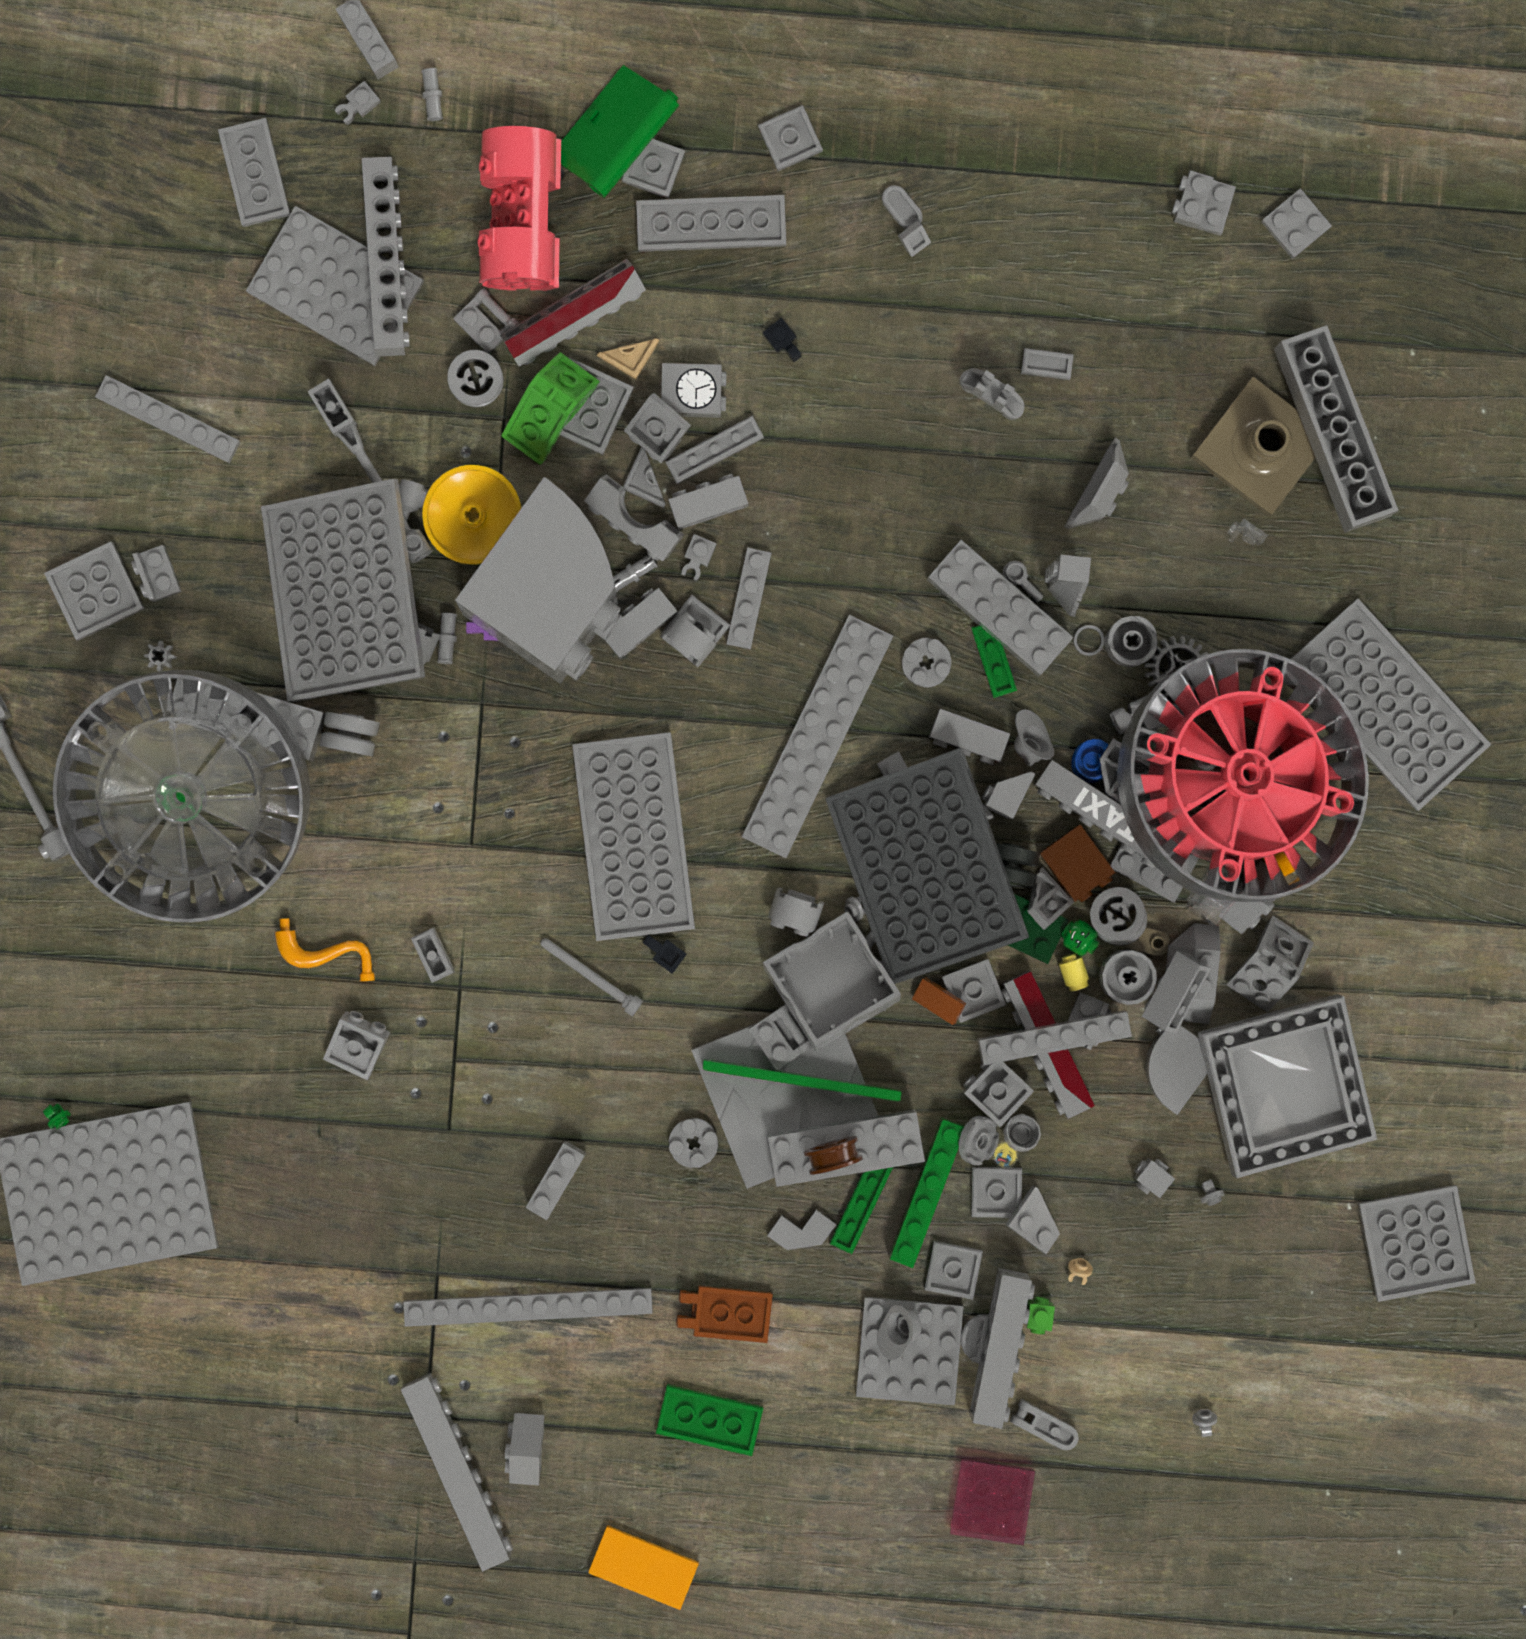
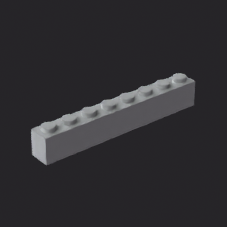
M431 1373L404 1384L401 1388L402 1394L482 1572L509 1560L513 1550L512 1543L508 1536L504 1537L500 1529L503 1527L499 1515L494 1514L491 1509V1505H493L491 1496L488 1491L484 1492L480 1483L483 1480L477 1468L474 1469L470 1462L472 1454L468 1446H463L461 1442V1429L457 1423L453 1424L450 1414H452L451 1407L447 1400L443 1401L439 1393L442 1391L437 1377L433 1378Z

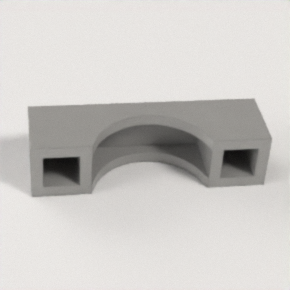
M607 474L601 477L584 500L589 505V510L596 515H603L608 519V524L618 531L621 529L628 535L627 538L633 544L642 545L647 549V554L657 561L660 559L662 562L667 559L685 534L667 520L654 525H644L635 521L625 507L626 489Z

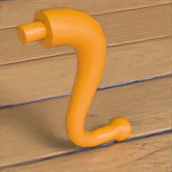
M279 919L280 931L275 932L277 948L282 958L290 965L298 968L318 967L346 952L357 951L361 956L362 962L360 981H375V974L372 972L371 954L364 943L345 941L322 950L306 951L298 945L295 930L290 931V919Z

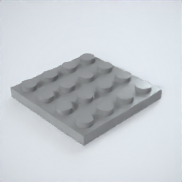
M1456 1185L1358 1203L1376 1301L1381 1302L1476 1283Z
M864 1296L856 1397L955 1405L964 1306ZM894 1305H901L905 1309L919 1311L921 1313L920 1322L922 1328L920 1336L910 1343L901 1358L890 1360L884 1357L878 1347L877 1333L889 1309Z

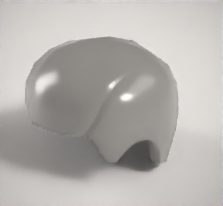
M1024 1114L1011 1117L1003 1129L1004 1140L1007 1145L1019 1152L1029 1151L1036 1147L1041 1137L1039 1124L1034 1118Z

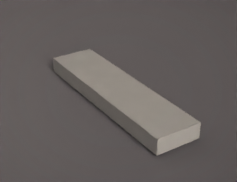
M752 415L667 460L666 464L674 480L679 484L764 439V436Z

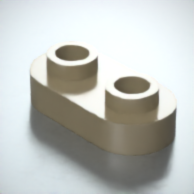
M1145 928L1143 934L1136 941L1124 946L1129 949L1160 956L1168 951L1170 940L1161 931ZM1160 939L1162 941L1160 948L1154 947V940Z

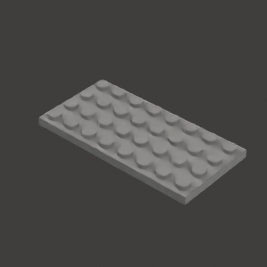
M1358 598L1291 658V660L1306 667L1320 677L1342 700L1359 730L1366 757L1416 811L1425 806L1491 745Z
M671 732L572 744L596 941L695 929Z

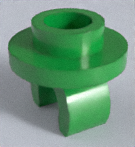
M59 1104L53 1107L49 1105L43 1111L44 1115L50 1120L47 1124L50 1129H60L69 1123L68 1118L71 1113L68 1110L63 1111Z

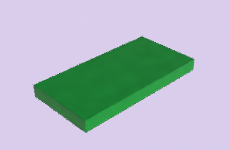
M667 1384L656 1434L752 1456L763 1406Z

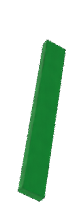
M704 1059L703 1062L704 1071L893 1101L901 1100L902 1091L898 1089Z

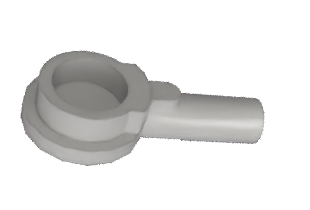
M1010 561L1004 566L1002 575L1011 584L1020 585L1036 603L1044 597L1027 579V569L1020 561Z

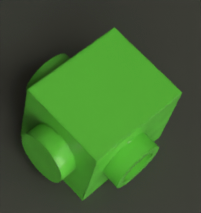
M1035 1297L1034 1300L1028 1299L1027 1309H1030V1315L1025 1326L1030 1329L1031 1333L1045 1334V1331H1052L1055 1311L1054 1304L1049 1302L1048 1298Z

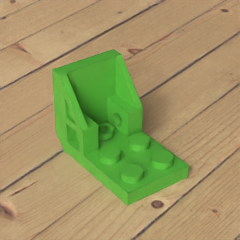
M560 352L537 373L528 385L501 437L541 465L549 455L563 428L575 417L597 388L600 381Z

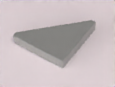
M641 447L623 487L627 492L664 508L665 502L645 449Z

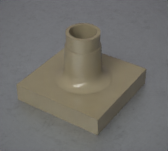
M1252 377L1190 458L1266 516L1270 517L1316 457L1297 409L1255 377ZM1260 431H1266L1274 437L1277 443V451L1270 452L1261 447L1258 440Z

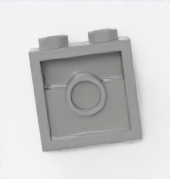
M1190 171L1187 176L1183 175L1179 185L1182 195L1180 200H1175L1172 214H1175L1174 222L1221 236L1236 187L1213 180L1214 177Z
M653 393L642 405L624 432L629 435V438L634 443L642 446L652 459L662 463L672 454L691 425Z
M345 1011L338 1022L323 1060L368 1081L390 1032L380 1022L370 1023L364 1020V1016L357 1011H350V1013Z
M1004 1062L988 1065L981 1064L980 1068L982 1071L976 1077L972 1074L964 1082L963 1086L965 1089L962 1092L1001 1127L1034 1090Z

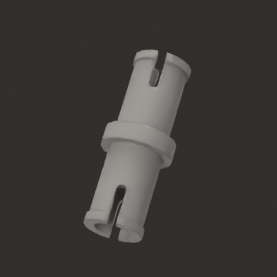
M437 68L421 70L424 84L422 96L426 101L427 120H442L440 101L442 91L439 90Z
M647 555L632 565L629 563L626 565L625 570L613 576L616 593L633 581L638 582L641 576L658 567L656 561H654L655 559Z
M441 613V635L438 640L437 663L453 664L454 642H457V636H455L457 614Z

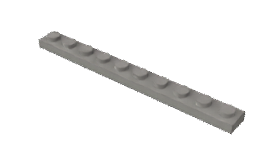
M652 1288L404 1300L403 1302L405 1327L653 1313Z

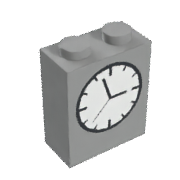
M662 363L661 399L681 417L721 418V411H726V396H721V386L726 387L727 372L722 371V365Z

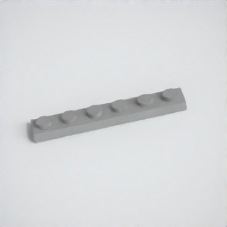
M107 375L95 398L229 464L241 442Z

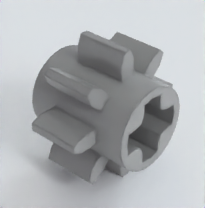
M159 641L156 647L148 645L151 650L149 654H144V657L149 658L151 661L148 664L149 668L157 665L158 672L163 671L164 666L173 668L170 663L172 659L177 658V656L172 655L170 652L173 646L169 645L164 648L163 641ZM157 652H162V653H164V654L162 655L163 658H164L163 661L157 660V659H158Z

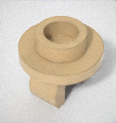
M1083 1258L1072 1259L1068 1264V1280L1072 1282L1074 1276L1082 1277L1081 1284L1085 1285L1087 1277L1092 1274L1093 1267Z

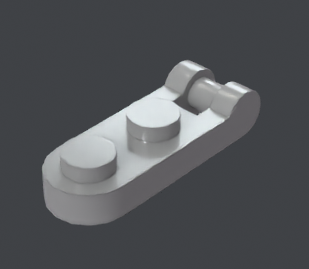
M1024 1399L1020 1400L1017 1413L1013 1414L1010 1419L1011 1423L1062 1450H1071L1077 1445L1079 1437L1072 1425ZM1028 1412L1034 1415L1030 1423L1024 1420Z

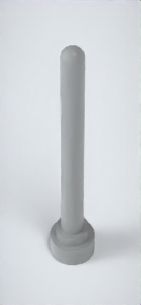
M544 938L541 940L540 944L544 949L623 1004L622 1007L625 1008L624 1011L630 1016H634L643 1003L641 998L636 995H626L549 939Z

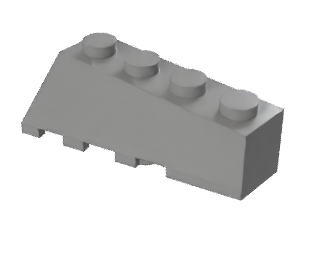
M1060 555L1045 570L1044 582L1048 583V590L1069 616L1075 617L1076 610L1079 607V602L1077 601L1081 602L1089 583L1091 558Z

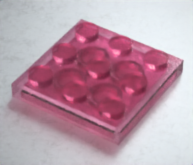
M961 1458L950 1534L1024 1546L1035 1470Z

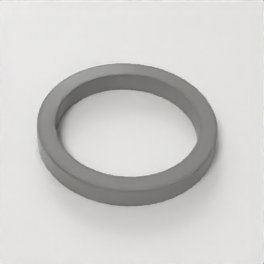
M1085 625L1076 631L1073 641L1079 653L1085 656H1093L1102 650L1105 638L1103 632L1098 627ZM1087 628L1096 630L1101 637L1100 647L1091 653L1082 651L1077 644L1078 634Z

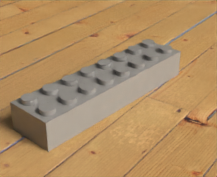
M1326 325L1281 341L1274 348V351L1344 533L1391 517L1399 510L1328 326Z

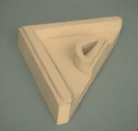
M654 338L653 340L598 352L597 357L637 380L660 341Z

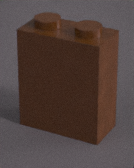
M1080 824L1039 852L1043 862L1073 902L1077 900L1080 902L1085 901L1093 895L1092 889L1098 885L1102 888L1113 880L1111 875L1115 871Z

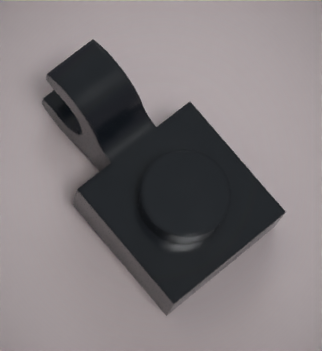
M782 318L762 332V335L777 354L784 350L793 362L802 357L801 352L792 343L797 339V336Z
M648 935L642 942L656 952L652 959L672 974L687 955L667 939L662 945Z

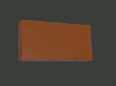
M927 977L921 980L912 998L951 1025L956 1024L966 1005V1002Z

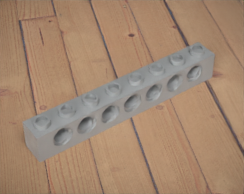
M392 157L362 158L375 357L405 355V347L410 346L409 332L403 331V323H408L407 308H402L401 299H406L405 284H400V275H405L404 260H399L398 251H403L402 236H397V228H401L400 212H395V204H400L399 189H394L393 181L398 180L397 165H392ZM379 182H384L387 184V186L383 189H378L375 187V185ZM379 206H387L389 208L388 211L383 213L378 212L376 209ZM382 229H387L391 232L387 236H380L378 234ZM390 253L392 257L389 260H382L380 255ZM387 276L394 279L390 284L381 282L382 278ZM387 300H392L396 303L391 308H386L382 305ZM388 324L397 326V329L393 332H388L384 328Z

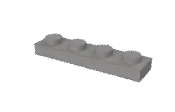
M747 547L727 645L751 650L771 552Z

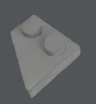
M1042 867L1035 873L1027 912L1045 930L1074 902Z
M1032 1186L1006 1223V1226L1039 1251L1047 1254L1060 1233L1039 1189Z

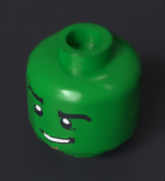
M1083 920L1071 921L1061 936L1064 939L1063 945L1080 957L1088 952L1093 954L1100 943L1096 940L1098 937L1097 931Z

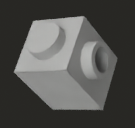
M1149 1158L1146 1162L1142 1160L1134 1170L1136 1173L1134 1178L1139 1181L1136 1186L1147 1195L1151 1191L1159 1198H1161L1175 1178L1166 1172L1169 1167L1159 1159H1156L1154 1162Z

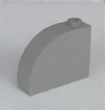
M1181 1025L1177 1033L1167 1032L1157 1027L1155 1032L1158 1034L1151 1043L1146 1057V1077L1151 1091L1160 1103L1178 1115L1207 1075L1199 1038Z

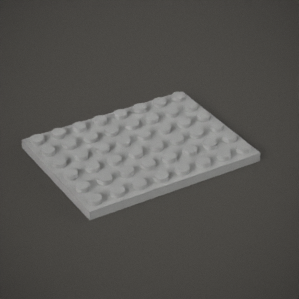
M393 478L261 506L287 702L424 678L425 671L398 479Z
M191 1101L65 1125L60 1129H45L0 1138V1174L22 1286L219 1247Z

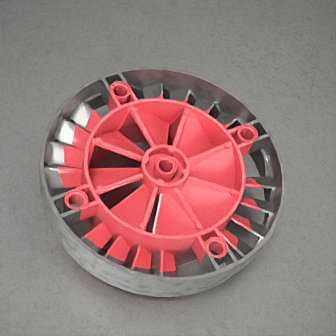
M1231 649L1211 653L1189 662L1169 674L1155 686L1133 714L1124 733L1118 758L1117 781L1122 811L1127 825L1143 853L1164 875L1178 885L1213 899L1235 902H1262L1299 892L1315 884L1337 866L1356 839L1366 811L1369 787L1367 758L1359 730L1348 709L1332 688L1312 671L1291 659L1262 650ZM1212 666L1215 667L1220 696L1218 695L1211 671ZM1238 667L1254 670L1250 691H1239ZM1183 674H1188L1193 684V687L1202 703L1201 705L1198 702L1196 696L1194 695L1191 687L1189 686ZM1265 675L1270 678L1271 685L1266 683ZM1283 683L1294 690L1287 702L1279 699ZM1162 689H1164L1167 692V694L1181 709L1184 715H1182L1161 693ZM1311 706L1314 711L1304 718L1301 714ZM1212 712L1235 753L1229 756L1193 719L1202 713ZM1147 713L1168 727L1164 734L1141 727ZM1244 717L1259 724L1253 749H1247ZM1326 728L1329 735L1319 739L1316 733ZM1150 741L1156 744L1154 751L1150 748ZM1280 746L1284 753L1270 761L1267 757ZM1336 753L1338 762L1327 764L1326 756ZM1178 754L1219 766L1221 769L1220 772L1175 769L1176 757ZM1135 757L1150 761L1149 774L1134 773ZM1244 770L1249 773V781L1244 778ZM1329 780H1341V789L1329 786ZM1222 790L1226 791L1195 815L1189 816L1188 812ZM1138 795H1150V801L1139 803ZM1336 798L1340 801V809L1336 806ZM1321 814L1337 819L1335 829L1328 844H1325L1310 833ZM1157 818L1161 825L1150 830L1147 822ZM1172 839L1178 845L1168 855L1162 846ZM1301 840L1318 857L1311 867L1293 847ZM1284 851L1298 875V878L1290 884H1287L1274 856L1276 853ZM1190 853L1201 859L1211 861L1206 883L1196 879L1181 868ZM1265 858L1274 890L1265 894H1261L1255 860ZM1244 862L1245 895L1236 894L1242 863ZM1222 866L1228 871L1227 878L1221 872Z

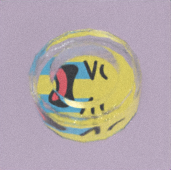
M1006 1142L998 1144L993 1154L996 1164L1003 1168L1013 1166L1018 1158L1017 1151L1011 1149Z

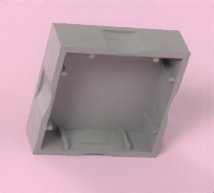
M848 911L819 928L809 938L792 944L763 962L764 971L815 1052L900 1001L901 994L883 965L871 953L867 940Z

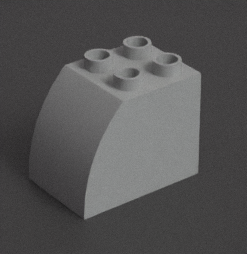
M545 477L455 599L464 617L474 622L560 684L567 675L576 681L582 676L593 659V656L590 654L591 648L588 647L592 639L597 634L604 640H607L612 633L611 629L613 626H617L622 619V615L619 614L621 608L617 606L618 599L610 564L599 537L580 508L561 489Z

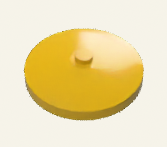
M464 465L447 471L430 487L423 504V525L433 546L445 557L461 564L479 565L487 557L522 506L512 484L499 472L485 466Z

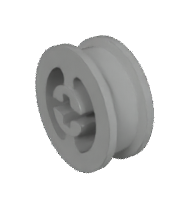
M469 350L461 353L452 361L448 370V384L454 396L461 403L470 407H483L495 401L502 391L504 383L503 373L496 359L490 354L481 350ZM482 362L489 367L488 370H483L481 367L474 366L477 375L482 376L479 378L481 389L486 387L489 379L493 380L490 389L482 395L472 396L463 392L464 387L477 391L474 382L469 381L473 378L470 368L466 369L463 378H458L461 369L468 363Z
M1123 887L1107 889L1100 893L1092 904L1090 911L1092 925L1097 931L1098 936L1105 942L1117 946L1127 945L1136 941L1145 931L1147 925L1146 909L1140 897L1130 889ZM1110 905L1115 914H1123L1125 920L1131 923L1129 912L1131 909H1136L1135 921L1128 929H1126L1128 926L1123 919H1115L1113 913L1108 910L1106 911L1108 923L1102 924V915L1104 910Z

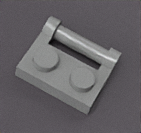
M483 288L453 319L486 353L490 354L503 342L500 335L519 324V322L515 318H511L489 296L490 292ZM482 303L505 325L501 331L478 309Z
M786 1004L749 1028V1031L776 1071L812 1047L788 1013L790 1010ZM778 1018L782 1020L799 1045L795 1049L791 1048L774 1023Z

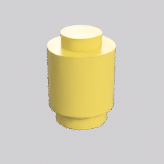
M1075 953L1063 956L1059 967L1065 986L1069 987L1071 992L1089 986L1087 981L1089 976L1082 956H1076Z

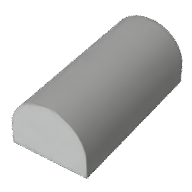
M435 927L411 938L432 983L455 973Z

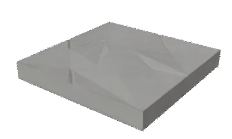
M1336 994L1198 1032L1231 1175L1235 1178L1377 1140L1344 996Z
M788 1011V1013L790 1014V1016L792 1017V1019L794 1020V1022L796 1023V1025H797V1026L799 1027V1029L801 1030L800 1026H799L798 1023L796 1022V1020H795V1018L793 1017V1015L791 1014V1012ZM780 1018L775 1020L774 1023L791 1048L795 1049L799 1045ZM755 1024L691 1050L747 1189L775 1178L768 1134L878 1116L873 1101L868 1096L704 1071V1059L776 1070L749 1031V1028ZM846 1034L816 1052L811 1047L778 1069L779 1071L865 1084Z

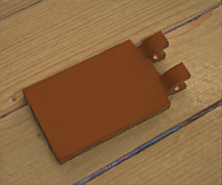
M698 1285V1293L680 1290V1303L693 1305L691 1317L677 1315V1328L694 1329L693 1336L768 1343L773 1293Z

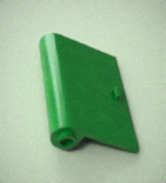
M623 65L561 141V166L582 179L596 194L605 198L679 107L677 100L679 98L669 89L663 91Z

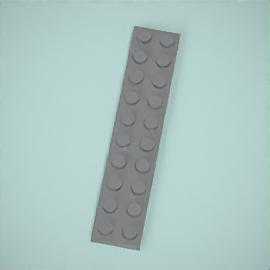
M851 615L848 616L742 835L743 838L787 858L890 645L893 635Z

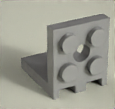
M1272 916L1267 921L1255 951L1229 978L1227 986L1268 1012L1299 979L1314 942L1275 916ZM1261 979V980H1263L1266 984H1265V985L1259 984L1256 980Z

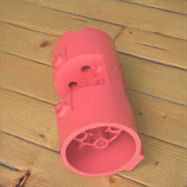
M501 126L486 129L482 132L479 171L481 185L492 189L490 197L492 218L490 220V228L479 231V283L488 288L509 291L529 288L531 291H547L559 288L560 238H555V234L548 231V192L560 189L561 139H557V135L549 130L536 127Z

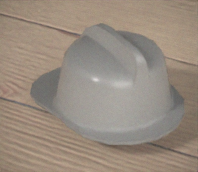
M1020 710L1015 717L1018 731L1014 743L1015 751L1027 766H1032L1041 759H1051L1054 756V748L1043 721L1032 711Z
M894 1305L889 1309L877 1333L878 1347L884 1357L890 1360L901 1358L910 1343L920 1336L922 1328L920 1322L921 1313L919 1311L905 1309L901 1305Z

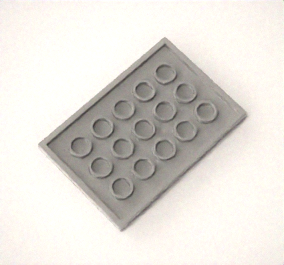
M295 206L246 292L376 366L381 356L375 357L368 248ZM380 255V258L382 260H388L387 258ZM404 269L405 275H400V284H405L406 299H401L402 308H407L408 311L424 280ZM389 276L381 280L384 284H390L394 281ZM387 300L382 305L386 308H391L396 303L392 300ZM388 324L384 329L388 332H393L397 329V326Z

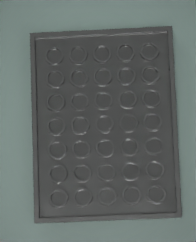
M962 748L825 798L885 970L894 984L1029 938Z

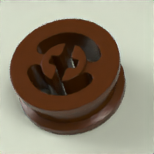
M857 1136L837 1139L805 1150L803 1152L804 1156H809L812 1167L809 1169L810 1175L834 1171L863 1160V1156L858 1154L856 1149Z

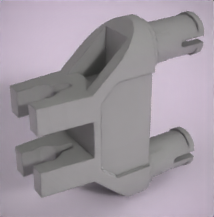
M971 368L962 373L959 382L965 392L981 399L1009 420L1021 417L1024 412V402L1015 392V388L1009 384H1003L994 378L995 375L987 370L984 372Z

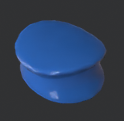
M1091 739L1081 743L1075 749L1072 756L1071 765L1074 774L1087 783L1102 780L1099 759L1105 752L1108 744L1099 739Z

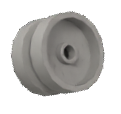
M326 712L324 725L329 728L338 729V734L330 732L321 733L319 746L373 757L375 744L372 741L361 739V735L373 737L378 735L379 722L344 712L342 714Z
M1129 949L1117 950L1109 954L1101 963L1098 972L1099 984L1104 994L1113 1001L1125 1005L1138 1004L1146 1000L1154 991L1157 982L1156 969L1152 961L1144 954ZM1124 973H1130L1131 978L1129 981H1125V978H1123Z

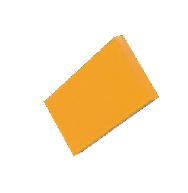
M607 1525L588 1573L681 1610L699 1562Z

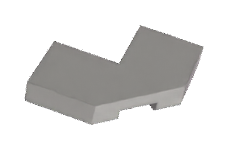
M817 1209L802 1229L781 1215L767 1236L786 1250L823 1244L836 1226V1223Z

